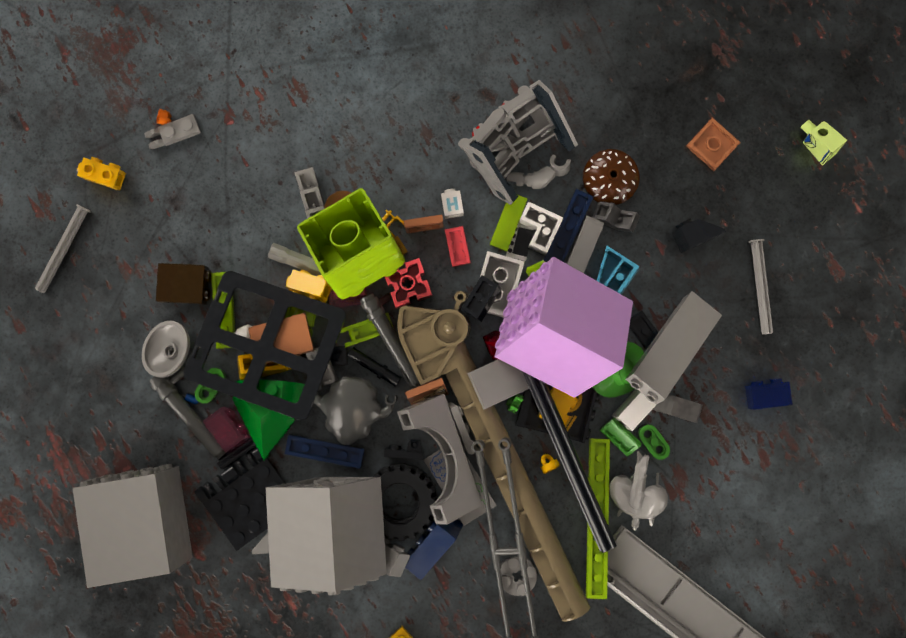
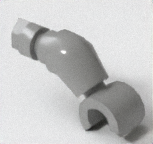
M553 154L550 158V166H545L527 175H524V172H510L507 176V181L516 182V186L527 184V187H532V189L545 188L555 176L561 177L569 173L571 159H567L563 166H557L555 164L556 156Z

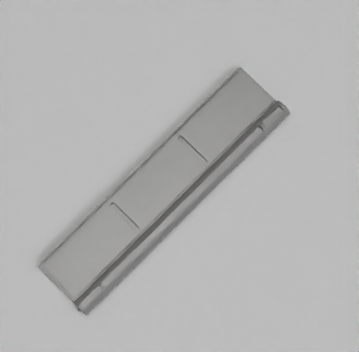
M623 525L613 535L617 546L608 551L607 586L673 638H766Z

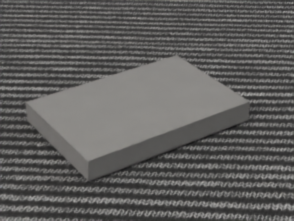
M502 360L493 361L467 373L483 410L529 389L523 372Z

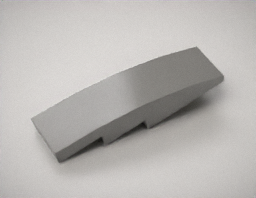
M313 167L294 172L307 219L322 211L325 206Z

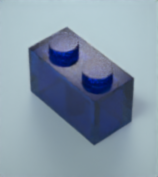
M782 378L770 379V383L763 384V381H753L750 386H745L748 409L755 410L793 405L790 382H782Z

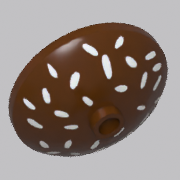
M607 149L594 154L588 160L583 170L584 188L589 195L593 196V200L596 202H608L615 205L622 204L634 195L639 185L640 176L635 161L628 154L620 150ZM610 172H615L616 177H611Z

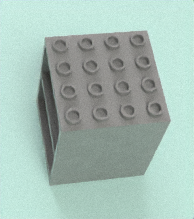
M166 464L154 468L148 467L136 471L131 470L118 474L103 475L82 481L80 486L73 488L87 588L170 574L193 558L179 466L172 467V464Z
M317 477L266 487L271 587L280 588V591L295 589V592L301 593L310 590L312 594L328 592V595L341 594V590H352L354 586L366 585L367 581H377L380 576L387 574L381 477Z

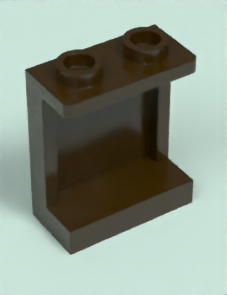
M158 263L156 302L207 305V301L210 299L208 282L211 281V270L205 265Z

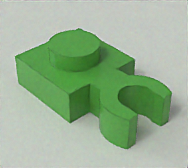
M517 394L508 398L506 402L507 410L515 414L524 396Z

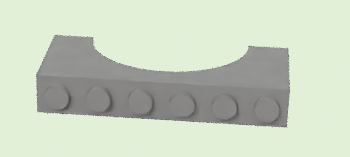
M445 394L429 397L397 411L403 431L419 429L428 433L437 442L443 453L446 465L445 485L439 498L430 505L436 524H449L482 505L480 493L477 490L474 476L470 470L468 459L462 447L461 438L458 435Z

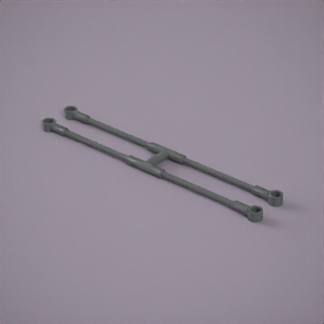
M504 437L499 441L498 447L502 450L507 470L517 547H498L484 469L483 450L485 443L482 440H476L472 444V450L476 453L477 466L480 469L490 532L489 541L493 567L496 570L506 633L505 638H512V635L510 633L500 570L502 568L500 555H518L531 624V638H539L536 631L527 573L526 550L523 533L520 528L511 470L510 447L512 442L509 438ZM502 441H505L508 447H504ZM476 443L481 445V449L476 447Z

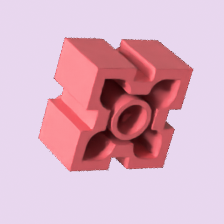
M420 258L406 262V268L400 270L398 268L393 275L385 277L387 285L394 287L395 291L390 293L396 309L411 304L410 299L417 297V300L421 301L432 297L428 281H422L421 276L425 275ZM406 279H409L410 282L413 281L412 287H403Z

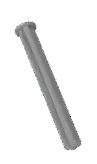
M76 204L77 209L35 287L37 291L45 293L84 218L88 212H91L89 209Z
M756 239L750 240L749 243H751L761 333L765 335L773 333V324L763 241L765 240Z

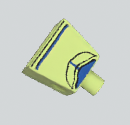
M809 119L801 126V129L807 134L803 141L804 145L822 165L834 157L847 142L846 138L825 121L816 126Z

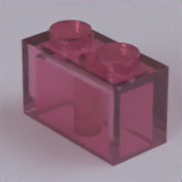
M221 407L202 422L223 450L229 452L248 438L246 434L247 429L242 423L238 424L235 420L236 415L231 408Z

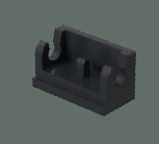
M481 275L461 309L482 322L502 290L501 287Z

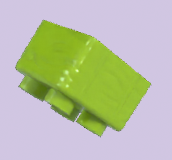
M363 188L352 192L297 226L298 232L321 275L340 299L361 294L365 287L382 277L393 275L405 263V258L394 237Z

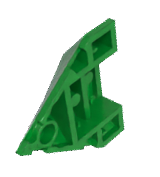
M239 380L235 382L241 384L244 380ZM260 380L257 388L261 392L297 403L305 384ZM233 397V402L263 460H266L269 452L278 444L295 421V418Z

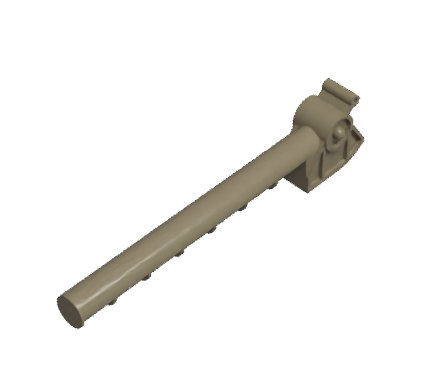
M464 291L456 292L454 296L456 300L454 309L438 310L416 306L400 307L398 314L399 339L420 385L444 374L446 375L476 440H482L485 443L484 457L514 518L506 465L504 464L502 450L498 447V443L502 438L507 437L510 439L495 405L483 410L467 374L477 369L464 342L471 332L470 319L461 311L463 303L469 297L468 293ZM502 441L503 446L508 447V444ZM512 443L510 447L511 470L523 539L562 621L567 622L577 619L590 610V604Z

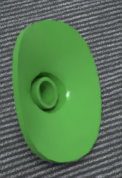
M627 341L623 368L592 388L598 394L609 398L618 397L633 391L634 388L625 379L644 354L641 347Z

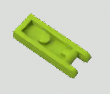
M385 313L389 322L392 325L389 313ZM369 319L344 327L340 332L348 331L351 342L344 344L345 348L380 336Z

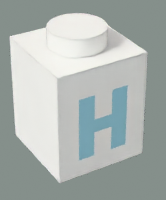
M447 189L444 193H441L445 219L464 216L460 190Z

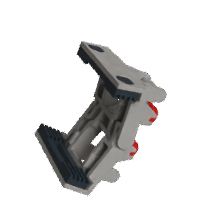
M540 80L529 87L521 86L518 89L519 95L510 101L505 100L498 107L499 109L494 110L483 124L480 123L479 126L473 128L472 138H463L458 142L460 149L464 150L470 159V165L483 176L493 194L510 205L518 198V195L513 187L506 183L505 178L518 164V158L525 156L553 136L568 151L578 146L552 91ZM528 115H530L535 123L521 131L519 128L529 119ZM500 151L496 157L493 156V152Z

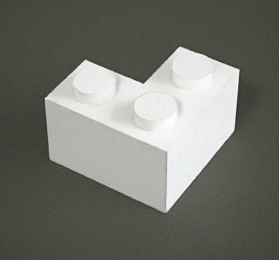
M528 202L519 220V223L536 230L528 248L546 255L563 217Z

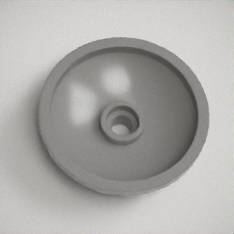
M164 321L150 331L142 348V363L149 374L164 378L174 374L181 368L187 359L190 349V338L186 328L175 321Z

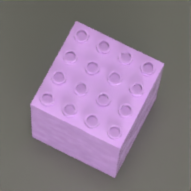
M555 257L544 262L536 272L533 271L525 281H521L517 288L512 289L508 293V303L503 311L504 320L499 328L500 336L495 344L496 358L574 398L623 368L633 306L632 300Z

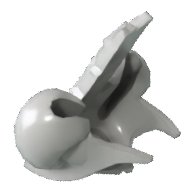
M637 451L635 472L631 478L626 475L615 476L609 485L610 497L616 507L619 508L617 516L619 517L622 512L632 516L631 526L634 531L639 527L640 519H649V524L652 527L655 517L665 510L668 503L666 489L659 485V473H656L655 485L646 488L649 455L644 454L642 456L639 451Z

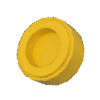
M544 454L541 457L543 466L540 468L543 474L549 473L560 466L557 459L554 460L549 454Z

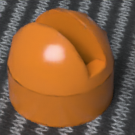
M159 109L156 123L160 125L170 123L171 114L166 110Z

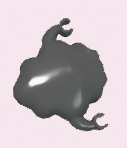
M346 375L340 380L333 382L330 392L324 394L323 397L319 394L318 390L314 403L321 408L327 417L325 421L326 429L336 437L339 443L352 445L357 440L370 435L371 424L391 414L398 397L395 395L394 402H390L388 399L389 394L385 396L387 406L382 408L381 403L377 400L378 391L369 379ZM321 382L319 390L323 388V382Z

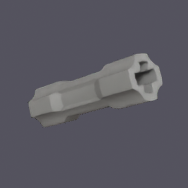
M276 243L271 245L268 253L269 259L308 271L314 276L321 275L313 258Z

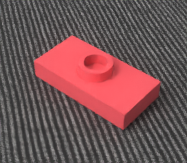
M459 226L445 229L452 267L471 264L464 227Z

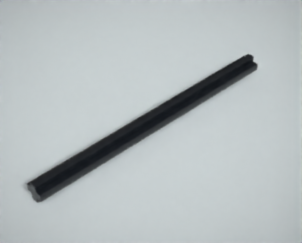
M523 372L600 552H607L617 545L549 388L545 382Z

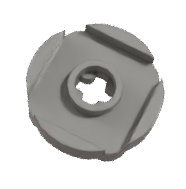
M515 555L501 563L502 568L500 570L503 589L514 596H525L523 577L522 579L514 580L515 577L512 575L513 572L517 573L519 570L523 576L519 557ZM527 558V573L531 591L537 581V572L533 563Z

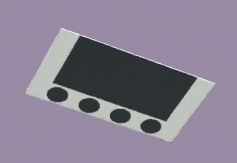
M518 223L506 256L526 261L529 251L528 246L534 229Z

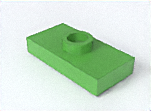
M615 417L600 428V431L627 457L641 447L642 443Z

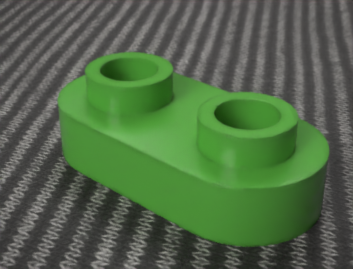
M211 368L207 371L214 375L218 374L219 377L226 379L225 372L220 368ZM199 384L195 390V398L202 404L210 403L219 391ZM205 390L209 392L208 397L203 395Z
M642 425L638 430V438L651 456L658 460L667 458L670 454V447L659 431L653 425ZM648 430L650 431V436L646 438L644 432ZM657 446H661L662 451L660 453L656 452Z

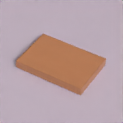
M305 313L284 318L274 344L275 348L297 356L315 351ZM267 323L249 327L250 339L259 341Z

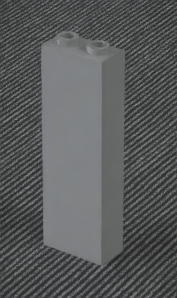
M691 291L680 301L625 380L634 389L643 393L650 402L657 405L665 400L722 315Z

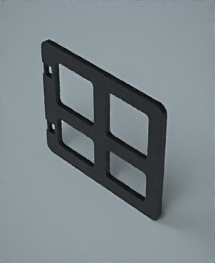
M227 271L223 274L219 283L217 293L210 305L183 375L185 379L297 420H305L310 414L344 325L346 313L339 307L233 271ZM237 288L269 298L275 302L259 341L234 334L220 327L233 293ZM222 292L227 293L224 303L218 302ZM289 307H295L329 320L314 360H309L274 347ZM215 342L252 354L253 359L243 383L239 384L204 371L203 367ZM199 348L205 349L201 360L195 358ZM271 361L307 374L306 383L297 403H292L258 390L257 387L267 362Z

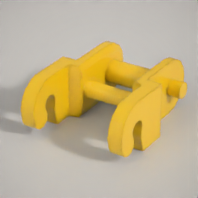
M385 210L386 214L382 217L383 221H385L389 216L393 218L386 225L388 229L389 226L396 220H398L402 223V225H404V221L400 219L398 216L394 217L391 214V210Z

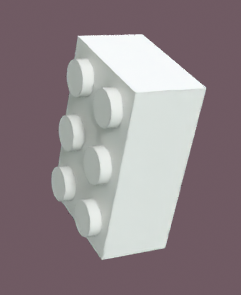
M487 251L481 275L495 282L502 289L489 309L488 314L504 318L503 311L508 303L507 295L512 289L514 290L518 287L525 261Z

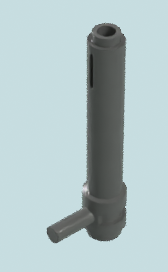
M373 292L360 299V306L363 310H366L367 318L374 324L408 385L412 386L413 389L420 386L400 339L385 315L386 311L383 305L392 299L391 294L387 293L378 299L377 295L375 296Z
M185 366L170 378L154 376L149 383L151 388L159 393L160 399L167 402L214 458L217 457L219 460L227 453L225 445L177 391L178 388L175 386V383L184 377Z

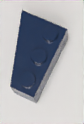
M456 519L449 524H436L434 520L428 527L426 535L422 534L416 541L417 546L414 549L411 547L407 551V554L411 556L405 568L422 580L456 541L463 527L462 522Z

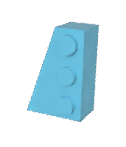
M606 246L596 281L622 295L638 272L639 266L609 246Z

